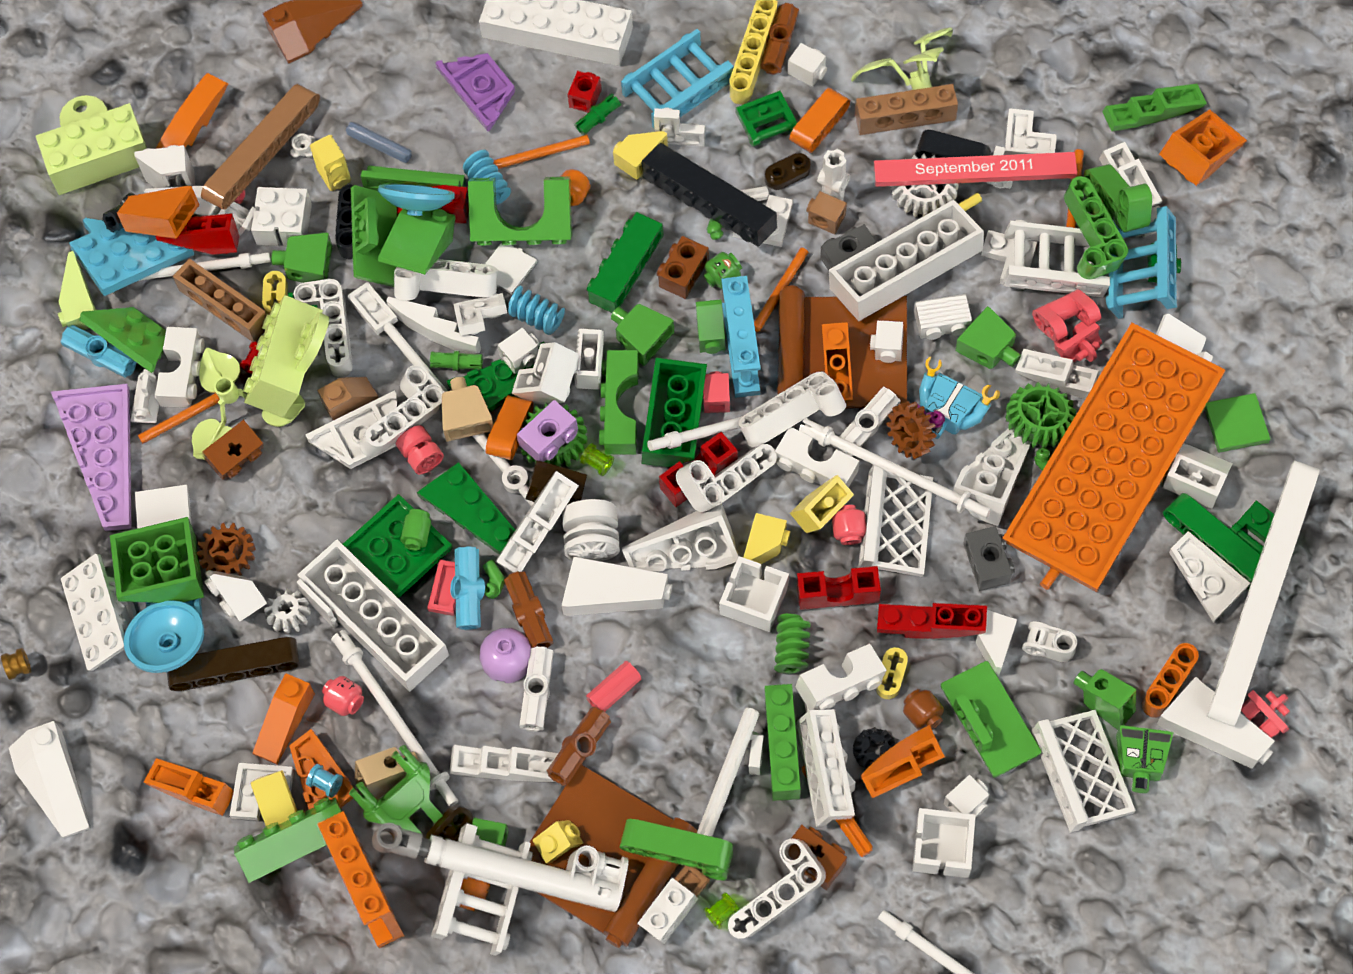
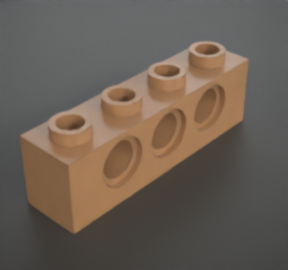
M953 84L857 98L855 117L859 135L956 121L958 102Z
M190 258L173 275L180 292L250 341L256 342L265 333V329H262V326L267 316L266 311Z

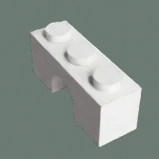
M167 327L163 351L168 361H178L181 364L173 372H159L155 397L161 407L189 408L191 407L192 399H195L197 396L195 380L196 376H199L200 353L204 352L205 348L204 338H201L197 328Z
M792 427L787 430L775 450L777 454L775 463L781 469L793 471L799 474L805 481L809 483L815 482L820 485L838 475L846 486L850 487L858 473L859 460L836 449L830 459L823 462L815 461L809 456L812 450L813 438Z
M871 644L847 653L842 664L847 677L837 678L832 676L824 664L800 674L795 687L809 710H829L838 701L843 699L849 701L855 698L859 692L865 689L871 691L882 684V679L887 670Z

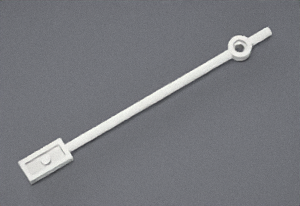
M368 282L347 295L349 302L377 335L385 331L413 365L422 366L442 387L444 392L448 391L393 326V324L398 322L397 316ZM484 433L474 435V439L485 451L488 438ZM489 455L503 472L502 482L504 488L510 493H520L525 499L529 484L526 470L521 466H510L504 458ZM514 479L520 480L518 484L511 483ZM526 500L530 506L534 504L533 501Z

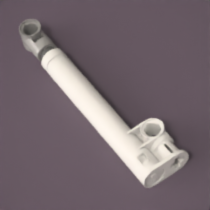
M393 823L383 824L372 836L373 847L380 853L391 852L414 859L417 856L424 857V863L437 864L439 867L616 912L619 907L628 869L627 857H622L620 860L607 857L605 853L596 851L591 846H583L574 851L568 859L566 870L453 840H443V838L431 835L430 839L422 838V834L401 829ZM381 832H389L393 836V844L387 845L383 843L380 838ZM579 854H583L588 858V867H584L579 863Z

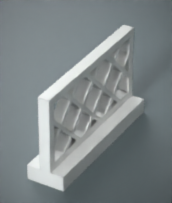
M875 465L871 467L868 473L864 509L867 522L866 534L860 546L858 568L878 566L879 570L923 577L932 492L925 489V493L918 497L910 487L913 483L906 482L905 479ZM923 476V477H925V478H927V479L933 481V477ZM886 478L897 479L902 487L892 492L886 485ZM903 490H906L914 500L905 507L896 497ZM890 499L899 509L891 517L883 508L884 503ZM915 504L923 511V517L917 521L907 511ZM901 514L911 524L903 531L893 521ZM886 524H889L897 534L889 541L881 533V528ZM913 528L921 536V541L915 545L905 535ZM899 538L909 548L900 556L891 546V543ZM884 548L894 557V560L890 563L878 561V554ZM912 552L918 560V568L908 567L902 558Z
M1096 710L1053 721L1046 719L1037 722L1031 733L1041 749V759L1070 833L1079 831L1085 826L1130 815L1136 811ZM1091 720L1094 728L1092 735L1078 729L1080 721ZM1061 726L1069 730L1071 734L1067 742L1058 738L1053 728ZM1074 734L1088 741L1084 751L1070 744ZM1092 743L1102 748L1104 753L1102 760L1088 754ZM1067 750L1081 757L1077 767L1066 762L1064 755ZM1084 759L1099 766L1094 777L1080 770ZM1102 768L1112 773L1114 778L1112 786L1097 779ZM1077 775L1091 782L1087 792L1076 787L1074 780ZM1094 785L1108 791L1104 802L1090 795ZM1114 794L1121 798L1125 808L1117 810L1108 805L1111 795ZM1087 801L1101 808L1097 816L1088 818L1084 808Z

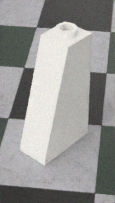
M573 557L561 605L563 615L575 616L662 609L664 601L670 599L672 584H668V574Z
M1196 677L1163 712L1157 722V725L1251 769L1258 762L1263 765L1273 754L1270 748L1275 741L1241 713L1234 727L1207 717L1215 692Z

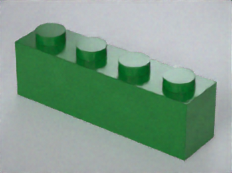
M638 212L635 213L632 220L628 219L626 221L622 236L613 242L611 254L608 258L602 260L596 278H592L587 285L586 291L588 292L589 303L611 313L617 307H621L664 237L662 223Z

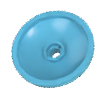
M382 184L378 187V192L392 205L406 209L408 215L422 216L423 211L439 209L450 203L455 196V193L452 191L427 186Z
M180 601L155 603L139 612L128 625L124 635L125 653L132 664L146 672L163 673L177 669L187 663L199 650L204 638V624L198 612L186 603Z

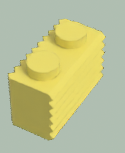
M327 135L311 143L310 149L317 171L329 190L341 189L350 183L351 177L344 154L335 142V139H333V136Z

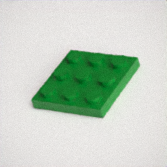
M399 494L342 544L397 598L402 596L453 549L452 544L432 525L430 526L425 547L416 551L405 547V544L400 541L405 516L414 508Z

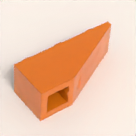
M848 322L822 324L825 373L836 382L844 401L853 400Z

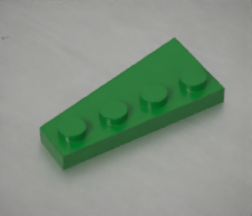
M501 359L492 362L490 366L483 369L469 371L466 376H463L467 387L478 386L489 412L502 405L508 395L515 396L512 394L518 373L514 374ZM532 365L531 367H528V368L525 367V368H523V369L533 368L534 365ZM450 379V380H447L446 382H447L448 387L452 390L451 384H450V381H451L452 379Z
M459 462L417 492L418 497L429 502L443 515L445 514L450 517L458 526L468 530L475 538L499 555L515 532L513 526Z

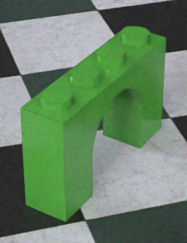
M570 176L544 178L543 215L535 224L527 227L513 226L506 222L499 214L496 203V178H470L468 180L470 241H477V245H491L492 241H502V245H515L517 241H527L529 245L542 244V240H551L552 244H566V240H571Z

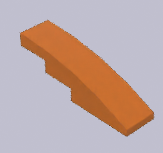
M206 73L181 105L155 149L166 148L171 145H184L185 149L187 145L192 147L202 125L207 127L228 83Z

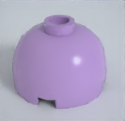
M500 628L492 631L484 638L480 647V662L484 672L495 681L513 683L521 680L527 674L531 646L528 638L513 628Z

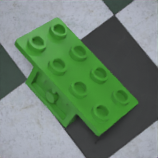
M354 185L351 187L354 277L394 287V271L396 266L379 262L378 256L397 219V206L392 205L378 191Z
M984 661L941 683L942 691L994 778L1041 754V749L988 661Z

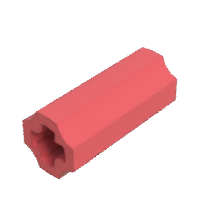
M625 661L586 695L587 701L592 707L605 712L642 680L640 673L630 662Z

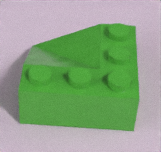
M188 517L110 535L118 601L151 603L165 601L187 602L204 597L199 557L197 556L196 535Z

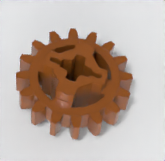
M909 401L893 407V412L888 414L891 421L887 422L886 425L891 428V431L887 433L888 436H893L894 438L891 444L899 446L898 453L905 452L906 458L912 456L913 459L930 453V448L935 446L931 440L936 438V434L932 432L935 424L929 422L930 414H924L925 407L918 408L917 402L910 403Z
M221 523V529L219 530L212 526V534H203L206 541L198 542V546L201 551L197 552V556L201 560L199 563L203 569L207 568L206 571L212 570L228 574L236 572L237 575L242 576V568L250 569L248 560H255L252 552L256 550L254 543H251L253 541L252 536L246 534L247 532L244 527L237 530L235 523H232L230 528H226L225 524Z

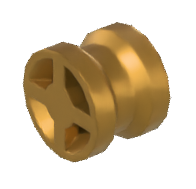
M23 648L17 649L11 655L8 653L1 655L2 665L9 680L16 678L20 673H31L30 662Z

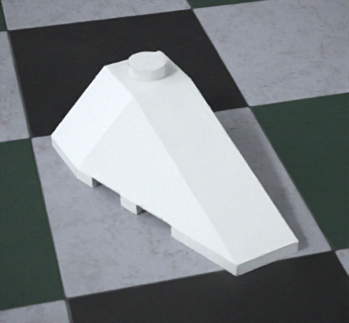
M1009 428L991 443V447L984 453L981 452L977 455L973 463L969 466L966 465L961 470L953 489L954 492L961 495L966 490L970 491L971 500L990 508L991 512L987 518L970 510L968 511L972 517L996 526L1001 521L1032 443L1027 441L1023 444L1022 437L1014 438V431L1009 430Z
M722 503L705 512L695 511L622 547L629 567L653 572L681 568V571L706 567V570L717 569L735 563L739 556L732 529Z
M54 721L27 730L9 747L15 773L63 838L89 830L90 826L63 731Z

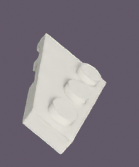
M1189 531L1170 549L1171 557L1213 623L1250 585V582Z

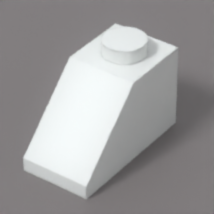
M987 610L986 633L977 635L976 644L985 661L990 663L995 674L999 677L1017 619Z

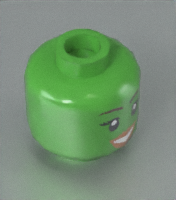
M720 252L705 264L707 273L704 275V278L712 288L716 285L722 289L721 279L741 276L740 270L742 266L732 253Z

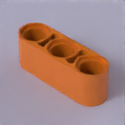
M830 87L827 88L793 128L789 138L790 141L812 153L844 116L850 106V99Z
M509 395L506 397L488 436L486 454L508 460L514 458L519 447L517 433L523 428L522 423L524 420H527L528 412L533 413V401Z
M1182 643L1175 648L1147 690L1142 702V709L1147 716L1160 717L1169 707L1192 672L1199 657L1196 647L1192 644ZM1179 655L1187 656V657L1189 658L1190 662H1189V663L1181 662V661L1179 660L1178 656H1179ZM1164 677H1173L1176 684L1167 683ZM1150 698H1158L1161 700L1162 705H1153Z

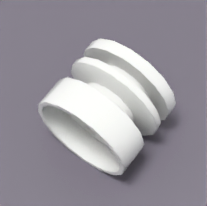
M598 499L580 500L566 505L562 511L563 530L566 532L564 535L565 556L568 559L573 560V557L594 561H605L618 555L620 547L618 541L619 532L615 530L618 527L616 505L612 502Z

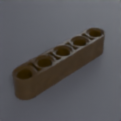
M281 637L195 654L184 665L167 672L169 690L186 691L296 669L300 666L296 639L293 637Z

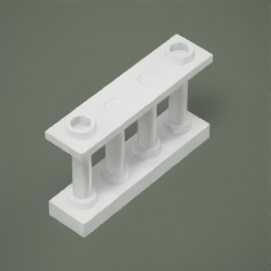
M1024 220L1009 222L1005 231V237L1015 238L1014 266L1009 265L1004 275L1003 286L1068 294L1079 289L1087 296L1104 297L1110 286L1109 276H1100L1089 280L1084 279L1074 271L1075 245L1090 248L1080 228L1028 223ZM1025 240L1039 241V268H1030L1024 265ZM1050 243L1064 244V271H1056L1049 268Z
M466 824L461 828L458 838L460 843L531 861L532 852L529 851L531 845L529 842L525 841L519 846L517 851L479 839V836L475 835L477 826ZM450 869L431 937L442 940L447 937V934L455 932L492 943L490 954L494 956L500 954L502 950H506L510 940V934L507 933L519 887ZM470 877L507 888L504 905L465 894L464 890L460 889L463 878L467 879ZM461 904L500 916L496 932L456 921V917H453L455 906L459 907Z

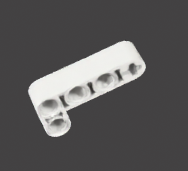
M438 259L425 275L396 267L394 271V296L398 300L409 301L415 299L419 291L423 290L475 297H492L497 293V268L487 264Z
M325 279L299 284L294 290L295 299L309 305H317L319 309L323 310L322 314L329 316L324 345L326 360L331 373L336 377L349 375L353 364L346 302L340 283L334 279ZM337 293L332 297H328L329 294ZM306 297H311L309 300H303ZM334 315H339L335 319H330ZM341 337L338 341H332L334 338ZM337 355H341L342 357L340 360L341 362L339 363Z
M410 366L401 380L400 389L408 399L366 430L360 442V450L364 455L368 457L380 455L394 445L400 435L406 430L421 425L440 409L444 390L422 366ZM410 379H415L418 383H413ZM427 397L432 398L435 402H430ZM408 411L414 412L416 416L410 415ZM389 425H394L398 430L391 429Z
M816 372L741 417L738 425L748 445L758 447L818 410H821L827 416L838 415L844 411L846 403L836 382L826 373Z
M762 444L742 455L715 476L704 462L696 460L677 471L676 481L693 508L699 512H705L723 503L773 466L776 462L777 454L772 446Z
M788 839L782 843L780 856L791 872L729 919L728 929L734 937L739 939L755 935L824 883L826 872L804 841ZM792 844H797L801 849V854L796 860L791 859L788 855V849ZM809 867H813L817 871L818 877L813 883H809L805 879V871ZM786 884H791L795 890L794 897L790 900L785 899L782 895V889ZM765 900L772 906V912L767 917L763 916L759 909L760 904ZM751 917L756 919L745 926L747 931H739L738 927L741 925L739 920H749Z

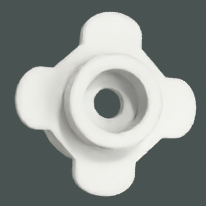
M298 134L291 139L293 149L290 150V154L292 157L306 156L309 158L313 156L310 149L311 143L315 142L313 136Z

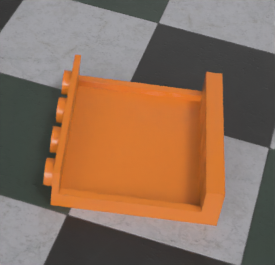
M344 811L318 823L317 825L364 926L368 925L378 948L403 937L404 934L362 844Z

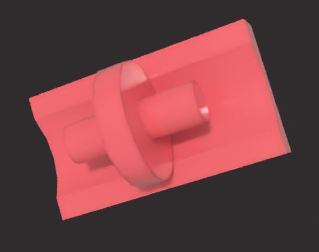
M1080 322L1073 329L1074 337L1071 339L1064 337L1054 342L1055 350L1060 357L1072 359L1073 363L1084 358L1089 362H1093L1097 359L1096 350L1102 344L1099 336L1100 326L1095 322L1090 326Z
M1254 690L1247 694L1249 699L1242 705L1241 712L1250 721L1261 711L1268 717L1258 727L1270 738L1275 737L1280 732L1284 734L1289 730L1288 726L1275 713L1278 710L1285 717L1290 712L1284 705L1288 700L1286 694L1277 697L1272 691L1267 693L1265 697L1272 703L1270 706Z

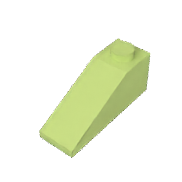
M71 251L68 253L59 297V305L62 312L58 313V317L63 327L74 325L82 330H86L89 327L79 321L80 314L83 311L96 310L80 263L75 253Z

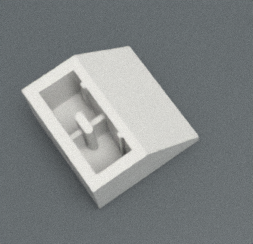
M171 145L159 149L147 148L143 151L134 152L146 182L154 188L195 186V171L184 145Z
M1184 443L1172 464L1163 488L1178 495L1185 493L1199 504L1212 509L1233 463Z
M212 570L205 572L208 579L204 583L215 597L218 595L223 601L219 605L230 619L235 617L238 621H242L267 604L254 583L247 577Z

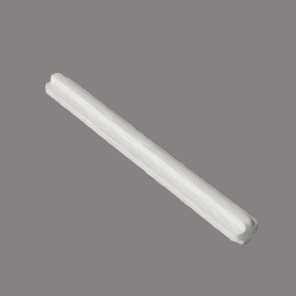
M746 707L697 831L698 834L713 836L759 717V712L755 709Z

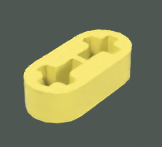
M279 271L267 273L263 280L262 305L266 314L270 315L274 299H277V302L280 303L284 295L288 296L286 278ZM275 280H279L277 291H274L272 287Z
M890 648L884 654L882 663L887 671L882 679V684H886L888 676L893 677L892 686L895 688L885 691L884 685L878 686L876 692L883 699H893L900 691L908 661L907 654L900 648ZM894 656H898L901 663L897 664L895 671L891 670V659Z

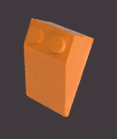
M1209 109L1173 132L1159 155L1165 159L1167 164L1183 174L1186 180L1197 186L1209 178L1247 140Z

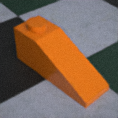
M285 673L270 703L252 752L253 755L278 765L315 695L310 683Z

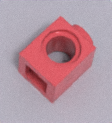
M713 371L706 374L703 391L704 413L730 412L729 373Z

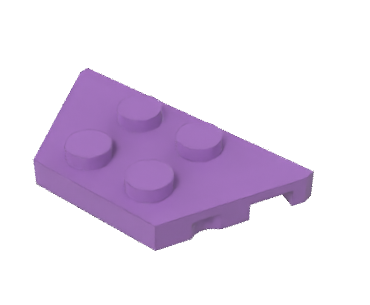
M488 53L475 55L474 57H458V61L443 63V60L436 61L435 65L438 71L487 132L491 130L515 93V86Z

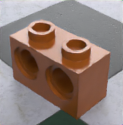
M681 236L678 243H674L671 246L666 263L662 262L658 268L659 287L686 299L704 270L705 264L709 261V247ZM685 255H691L692 257H691V258H684L683 256H685ZM680 275L679 278H672L671 276Z

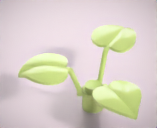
M952 27L926 34L914 42L915 45L921 43V54L912 56L903 62L907 64L916 61L918 70L909 73L911 78L904 74L894 60L887 58L863 66L852 76L851 81L853 82L863 72L881 66H892L903 78L906 86L911 85L912 90L932 87L927 61L936 62L944 48L939 47L926 51L925 46L932 39L939 36L951 37L953 34Z
M206 348L200 362L199 380L206 391L216 393L219 397L218 404L220 405L221 422L219 423L216 419H206L200 422L194 429L192 435L193 456L201 460H205L202 451L232 429L225 426V404L236 402L239 396L246 398V393L242 389H238L234 383L239 378L241 371L238 361L229 354L217 352L210 348ZM299 394L284 417L265 410L262 411V417L271 426H285L292 422L303 410L305 401Z

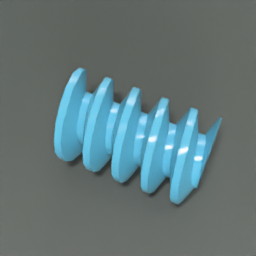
M479 150L471 154L463 164V171L468 179L496 178V203L500 204L505 201L511 193V188L507 187V181L503 179L502 173L498 172V167L494 164V160L489 157V152L487 150Z
M519 285L509 301V315L517 317L522 322L526 321L530 326L534 325L537 330H543L547 335L554 333L563 320L565 308L557 312L558 304L553 303L549 308V300L547 298L542 303H539L541 295L536 294L531 299L532 291L527 290L523 295V286Z

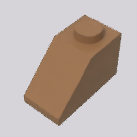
M367 377L338 378L317 390L323 406L333 421L379 398Z

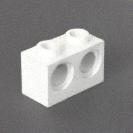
M671 878L638 924L665 944L697 902L698 898L675 879Z

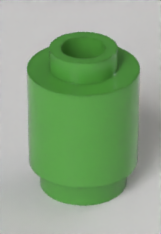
M411 509L409 514L405 516L400 541L405 544L407 549L416 551L427 545L431 526L430 514L420 509Z

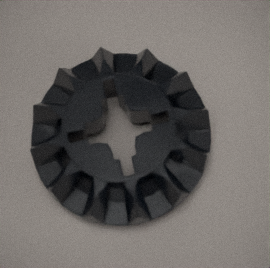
M876 727L868 730L864 729L855 738L853 755L858 764L863 768L867 769L879 758V755L874 751L867 752L870 749V740L875 745L883 744L879 750L880 756L896 745L894 737L886 730L877 729Z

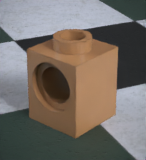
M819 191L815 199L812 198L808 203L806 209L808 223L835 235L846 216L847 203Z

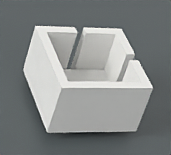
M257 188L256 211L253 214L251 228L256 245L279 246V239L275 229L279 230L283 246H287V240L291 236L308 235L312 203L307 189Z
M738 556L730 576V582L727 583L719 602L720 615L770 632L789 586V574L766 566L764 580L760 579L761 564Z
M919 808L912 872L938 874L939 869H942L943 875L969 878L972 865L975 814Z

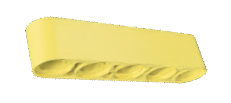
M756 0L730 77V99L736 104H746L752 97L769 39V29L773 25L777 13V0Z

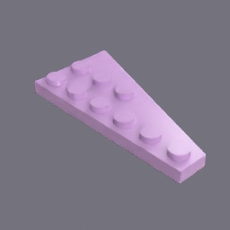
M128 384L52 391L51 394L104 530L131 529L130 388Z

